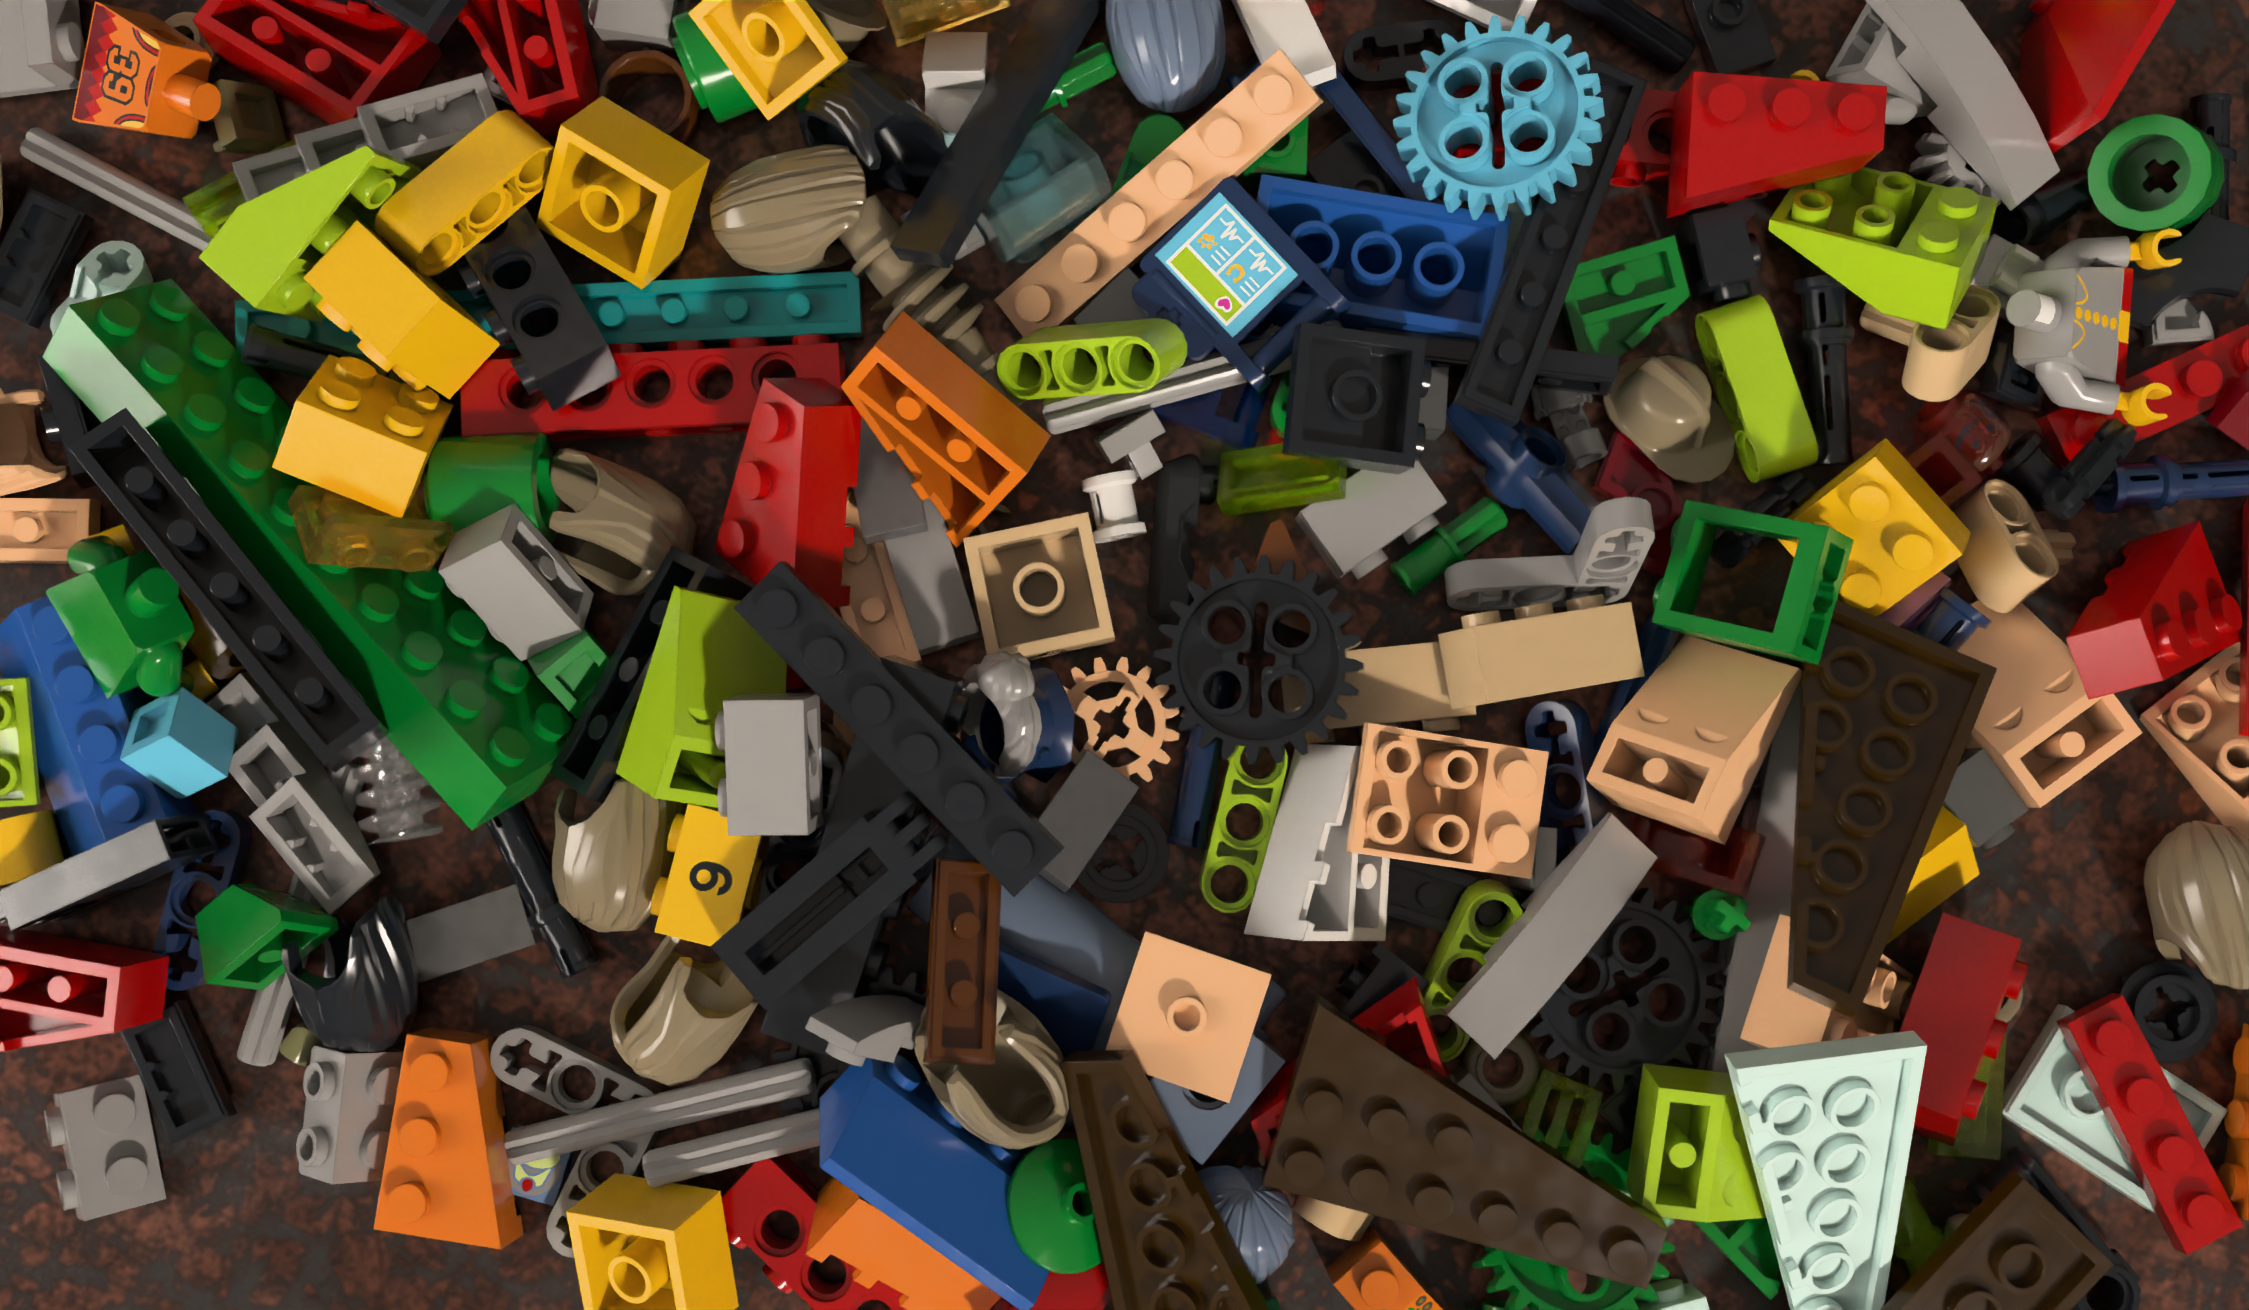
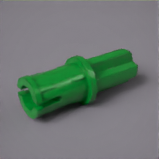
M1097 42L1074 54L1041 112L1058 104L1064 109L1068 107L1066 100L1115 76L1117 73L1116 65L1109 49L1103 42Z
M1484 497L1443 528L1437 525L1431 529L1433 535L1400 560L1391 563L1390 570L1404 590L1414 597L1418 594L1419 590L1444 573L1448 567L1455 563L1466 561L1465 556L1504 529L1508 524L1507 516L1497 502L1490 497Z
M1712 889L1702 894L1693 895L1688 899L1693 904H1684L1682 908V917L1691 916L1694 924L1692 931L1711 940L1731 938L1737 932H1745L1752 923L1744 916L1746 909L1749 907L1746 900L1735 897L1726 890Z

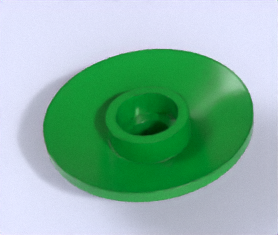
M1064 1138L1039 1144L1020 1160L1009 1182L1006 1210L1011 1233L1022 1252L1033 1263L1047 1271L1058 1274H1074L1092 1269L1104 1259L1078 1140ZM1076 1192L1080 1197L1082 1205L1080 1215L1075 1212L1072 1205V1199Z

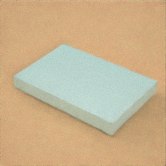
M2058 1004L1993 1110L2143 1208L2156 1214L2056 1022L2075 1011L2068 1006ZM2161 1067L2200 1144L2205 1149L2228 1110Z

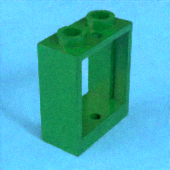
M1686 500L1682 515L1676 520L1671 531L1670 546L1672 551L1665 575L1660 579L1654 591L1653 607L1655 611L1651 622L1680 634L1819 665L1854 540L1829 526ZM1718 527L1798 543L1773 633L1693 615Z

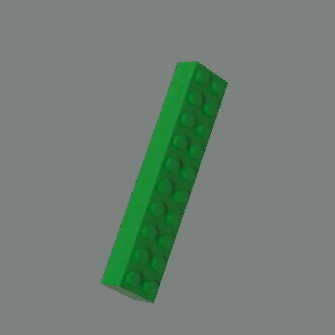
M172 279L68 305L43 355L44 360L102 423L125 407L387 728L390 733L386 737L472 831L556 779L549 772L575 726V720L504 643L499 642L491 635L486 623L465 600L451 592L438 570L385 512L272 468L292 410L250 364L241 362L243 356Z

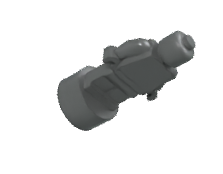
M1531 387L1530 392L1535 411L1534 420L1536 423H1539L1541 418L1545 420L1549 418L1555 437L1567 454L1568 461L1565 468L1569 472L1589 466L1608 454L1599 429L1591 428L1582 408L1585 402L1592 403V394Z

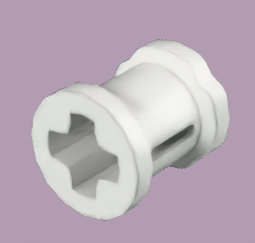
M1136 471L1111 472L1081 481L1082 491L1090 495L1097 529L1093 532L1095 544L1128 539L1147 533L1145 522L1139 521L1132 484L1137 481Z

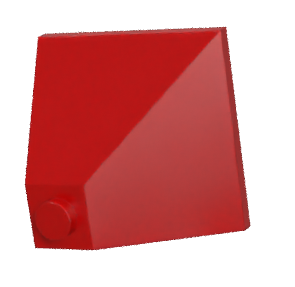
M2031 0L2028 10L2035 15L2022 34L2018 88L2034 113L2052 154L2105 118L2176 0Z

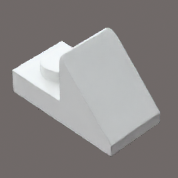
M926 32L922 61V78L925 85V114L943 132L948 148L988 83V32Z

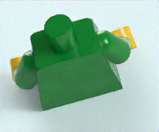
M124 523L74 543L68 551L67 560L70 569L81 575L53 586L45 592L107 699L138 686L147 694L156 697H168L175 693L178 688L183 687L201 701L220 690L199 659L182 668V650L193 635L194 626L178 598L179 585L167 570L161 568L154 554L148 550L139 553L135 550Z

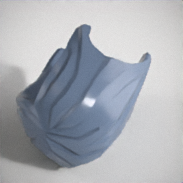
M1106 0V29L1114 63L1123 82L1139 103L1163 113L1183 112L1199 105L1216 89L1225 63L1226 46L1223 10L1220 0Z
M1248 1163L1241 1168L1225 1165L1212 1166L1198 1171L1197 1174L1255 1284L1262 1283L1266 1276H1271L1288 1256V1250L1295 1242L1294 1218L1287 1195L1280 1189L1262 1185V1169L1260 1167L1254 1168Z

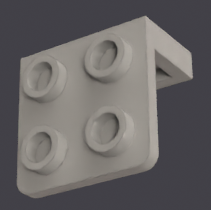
M0 0V98L78 88L86 50L81 28L79 0Z

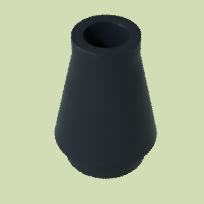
M2073 171L2063 177L2048 180L2011 211L2001 202L1997 206L1995 214L1999 231L2012 244L2020 246H2037L2042 244L2081 208L2093 202L2089 193L2088 176L2081 171Z

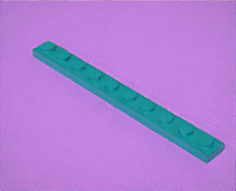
M852 271L652 281L643 290L630 282L572 284L607 345L631 343L641 345L643 348L667 347V343L680 340H694L704 342L705 345L729 344L730 340L742 337H757L766 339L767 342L792 341V337L805 334L826 335L829 339L864 338L862 278H856ZM468 289L445 290L495 337L482 312L493 307L486 294L474 300ZM235 300L236 350L241 355L246 334L252 323L288 335L306 338L338 347L345 351L365 355L357 347L361 339L351 329L345 332L327 317L320 323L256 309L246 300ZM553 330L545 331L538 337L546 336L550 334ZM513 342L503 347L500 345L497 348L513 350L520 354Z

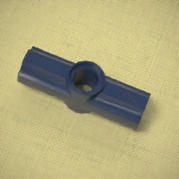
M1452 403L1446 410V424L1488 468L1485 471V481L1493 495L1502 503L1512 508L1525 509L1566 555L1573 554L1591 511L1599 503L1565 468L1568 457L1560 442L1541 428L1526 426L1521 419L1511 428Z

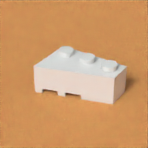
M1308 744L1309 753L1306 755H1302L1295 749L1244 934L1298 941H1385L1390 858L1346 852L1361 746Z

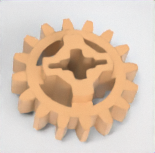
M1101 657L1094 658V674L1086 676L1083 671L1075 666L1071 669V673L1076 685L1071 690L1066 687L1064 689L1075 715L1085 721L1089 739L1080 753L1073 744L1071 761L1077 764L1087 750L1103 760L1107 752L1127 748L1140 757L1130 764L1112 768L1129 780V775L1137 772L1147 783L1150 782L1153 776L1148 764L1155 760L1158 763L1167 765L1171 760L1167 753L1160 748L1162 742L1178 741L1180 735L1178 732L1166 728V720L1178 715L1179 709H1165L1160 702V699L1169 691V686L1158 685L1152 689L1147 684L1151 673V668L1147 665L1136 676L1129 674L1128 659L1126 657L1120 658L1115 671H1107ZM1100 684H1124L1118 695L1113 698L1096 701L1085 694L1087 690ZM1143 697L1148 702L1153 713V737L1138 727L1135 709ZM1128 699L1130 702L1124 710L1125 716L1123 719V725L1129 729L1128 735L1124 739L1113 735L1108 742H1103L1098 751H1094V747L1099 741L1098 735L1101 731V726L1095 721L1096 715L1100 711L1110 715Z

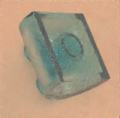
M1051 112L1033 124L975 224L1001 261L1007 263L1013 259L1016 263H1027L1044 253L1047 248L1046 238L1064 227L1069 231H1073L1096 211L1098 206L1113 196L1111 183L1099 155Z

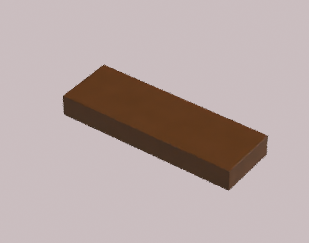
M936 857L933 860L923 1062L992 1065L995 1063L1001 884L978 860Z

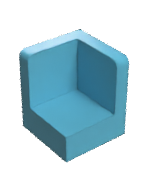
M180 687L172 695L160 697L134 710L120 760L172 796L183 799L228 777L238 729L189 691Z

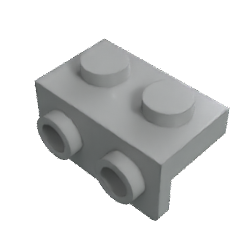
M326 1045L312 1047L310 1064L306 1068L303 1078V1088L306 1095L303 1129L299 1133L296 1143L300 1174L332 1185L382 1180L404 1048H387L379 1052L343 1051Z
M139 1074L53 1094L55 1107L45 1109L44 1118L51 1147L63 1145L68 1170L56 1173L59 1196L64 1211L75 1208L77 1218L87 1221L166 1199L145 1088Z

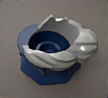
M1006 651L987 654L980 664H974L966 671L963 676L966 681L961 695L970 697L968 711L962 725V729L966 732L965 745L1003 784L1017 776L1021 777L1023 773L1046 784L1072 759L1075 713L1057 672L1029 662L1019 652L1011 655Z

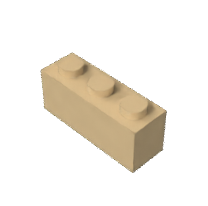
M1598 594L1566 600L1567 612L1555 614L1552 602L1514 608L1516 620L1501 622L1499 610L1462 616L1463 629L1438 634L1451 709L1644 677L1631 602L1605 606L1604 595Z
M1439 642L1347 650V658L1355 659L1365 664L1364 670L1346 673L1345 682L1353 685L1360 691L1359 696H1339L1336 703L1345 710L1348 718L1342 720L1328 715L1323 720L1331 735L1329 740L1320 738L1312 731L1306 734L1308 744L1335 742L1334 730L1359 728L1360 739H1362L1364 723L1397 727V724L1421 721L1423 732L1433 733L1460 730L1459 718L1476 715V706L1451 709ZM1290 676L1284 677L1277 682L1279 710L1284 713H1291L1300 709L1305 703L1307 696L1306 687L1302 680L1298 677Z

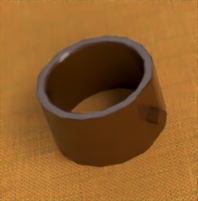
M643 47L641 51L628 52L613 62L601 79L598 98L604 96L619 105L620 97L626 87L639 77L661 74L668 75L682 83L684 90L682 109L675 121L661 131L684 145L687 144L699 127L702 108L679 63L668 55L654 50L652 47Z

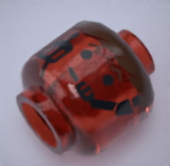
M1964 389L1949 400L1941 402L1927 401L1913 419V425L1916 427L1913 433L1914 448L1947 480L1959 482L1972 477L1978 480L1985 479L1995 473L2007 458V453L2004 449L2011 437L2010 425L1977 391Z

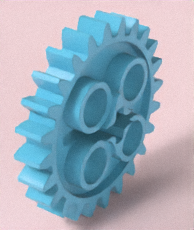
M1495 15L1490 20L1488 33L1479 34L1474 24L1469 21L1465 23V40L1458 43L1452 36L1444 33L1441 35L1445 50L1442 55L1438 56L1427 50H1423L1420 53L1426 69L1425 73L1418 71L1406 72L1405 77L1409 89L1413 93H1402L1396 96L1399 111L1404 114L1393 119V126L1397 137L1403 138L1396 146L1401 160L1410 161L1406 168L1411 181L1418 182L1424 180L1422 187L1428 200H1432L1444 192L1443 200L1447 212L1453 213L1465 200L1468 201L1472 220H1478L1486 205H1494L1498 220L1504 221L1508 204L1517 202L1522 212L1527 216L1532 211V196L1539 194L1544 200L1553 204L1556 202L1553 184L1557 180L1571 187L1577 184L1572 163L1591 166L1593 162L1592 152L1586 143L1601 142V124L1594 120L1605 116L1603 98L1596 97L1601 92L1598 73L1587 74L1590 70V63L1586 51L1572 56L1574 49L1572 37L1569 34L1562 36L1551 44L1550 23L1544 22L1531 35L1527 33L1525 17L1519 15L1511 31H1502L1501 22L1498 16ZM1497 67L1503 69L1501 93L1505 106V111L1502 113L1505 165L1501 169L1493 167L1495 161V140L1491 125L1495 121L1491 74L1493 69ZM1535 78L1544 81L1540 87L1529 92L1516 89L1521 82L1527 79ZM1466 85L1479 87L1477 92L1470 97L1455 98L1452 96L1460 87ZM1531 137L1546 140L1544 145L1535 151L1523 152L1516 149L1522 141ZM1471 143L1481 146L1478 152L1470 157L1456 158L1452 156L1455 150L1462 145Z

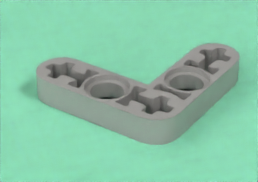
M1621 497L1604 501L1595 506L1590 513L1573 555L1474 559L1455 563L1444 572L1448 606L1461 611L1514 609L1546 602H1552L1553 607H1566V600L1598 594L1604 595L1605 604L1615 602L1625 597L1629 592L1655 539L1651 505L1647 500L1639 497Z
M531 1025L518 1026L501 1034L494 1042L490 1053L491 1067L498 1078L569 1115L596 1109V1106L608 1094L611 1080L619 1084L611 1096L621 1101L632 1100L638 1095L645 1097L661 1093V1090L651 1082L539 1027ZM528 1040L532 1043L529 1054L532 1057L547 1063L554 1060L556 1052L562 1056V1059L550 1071L547 1085H544L540 1082V1079L547 1073V1070L535 1064H529L517 1070L513 1067L516 1056L508 1051L509 1046H517ZM574 1065L584 1066L594 1075L596 1086L594 1093L589 1099L579 1101L572 1099L566 1094L562 1080L564 1073L569 1067ZM659 1131L582 1149L548 1218L546 1226L547 1239L554 1250L562 1256L574 1258L572 1242L569 1237V1225L564 1221V1218H567V1210L601 1185L594 1179L591 1173L590 1165L594 1155L600 1151L614 1152L623 1163V1174L637 1177L642 1167V1156L650 1150ZM579 1187V1188H580L583 1192H585L587 1195H585V1194H577V1193H576L577 1188Z

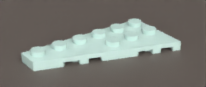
M1913 1030L1724 1054L1790 1310H1880L1884 1306L1927 1050L1926 1043Z

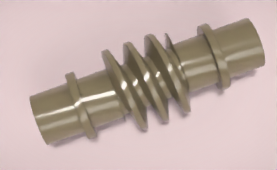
M876 195L867 198L861 219L856 222L853 228L842 233L838 239L856 261V264L851 269L852 273L856 278L867 275L883 297L872 307L870 313L875 315L893 309L882 327L886 332L901 312L904 311L1015 406L1021 405L1027 399H1020L1008 393L1002 386L997 374V361L1004 349L995 353L978 329L972 326L983 310L984 305L979 302L959 309L957 303L965 294L969 285L963 282L944 289L941 285L954 268L953 264L949 268L937 266L929 269L930 266L926 264L900 260L890 248V244L901 227Z

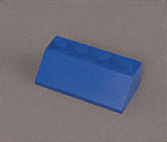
M1261 174L1256 202L1353 304L1340 317L1333 313L1326 321L1339 320L1343 328L1364 331L1365 327L1478 340L1502 278L1511 216L1506 215L1504 221H1499L1495 213L1482 212L1478 220H1472L1470 211L1466 208L1458 207L1453 213L1447 212L1446 206L1442 204ZM1303 281L1263 321L1286 324L1316 293Z
M48 596L15 608L0 624V670L3 678L30 677L37 765L72 857L154 819L196 813L190 795L183 799L176 798L120 760L133 712L152 702L151 695L144 692L138 686L107 699Z
M897 1054L894 1063L866 1058L862 1067L850 1065L820 1097V1168L1019 1310H1030L1035 1305L1050 1271L1037 1266L1019 1248L1011 1233L1006 1210L1009 1182L1017 1164L1024 1156L1020 1154L1018 1149H1008L987 1143L967 1131L944 1108L933 1089L922 1081L917 1069L901 1055Z

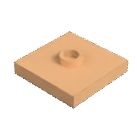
M1145 931L1105 1050H1132L1145 1074L1230 1103L1272 974Z

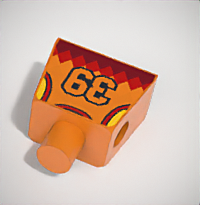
M95 1L72 120L129 131L192 139L197 134L199 120H211L217 115L221 106V94L218 88L213 84L207 83L212 63L210 52L154 15Z

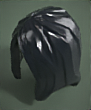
M848 59L844 65L801 96L797 104L796 116L800 121V128L806 146L811 147L823 144L847 146L851 153L857 156L863 166L866 189L892 188L908 192L919 198L948 149L944 134L938 125L920 109L903 86L879 66Z
M388 893L381 895L378 902L358 922L346 921L337 913L332 915L337 918L339 930L323 942L325 947L323 977L314 976L303 968L296 938L286 942L282 948L281 959L290 981L296 1007L306 1027L326 1046L339 1048L343 1051L379 1052L386 1050L388 1047L395 1046L406 1037L417 1016L418 973L413 951L404 927L405 912L400 900L394 894Z

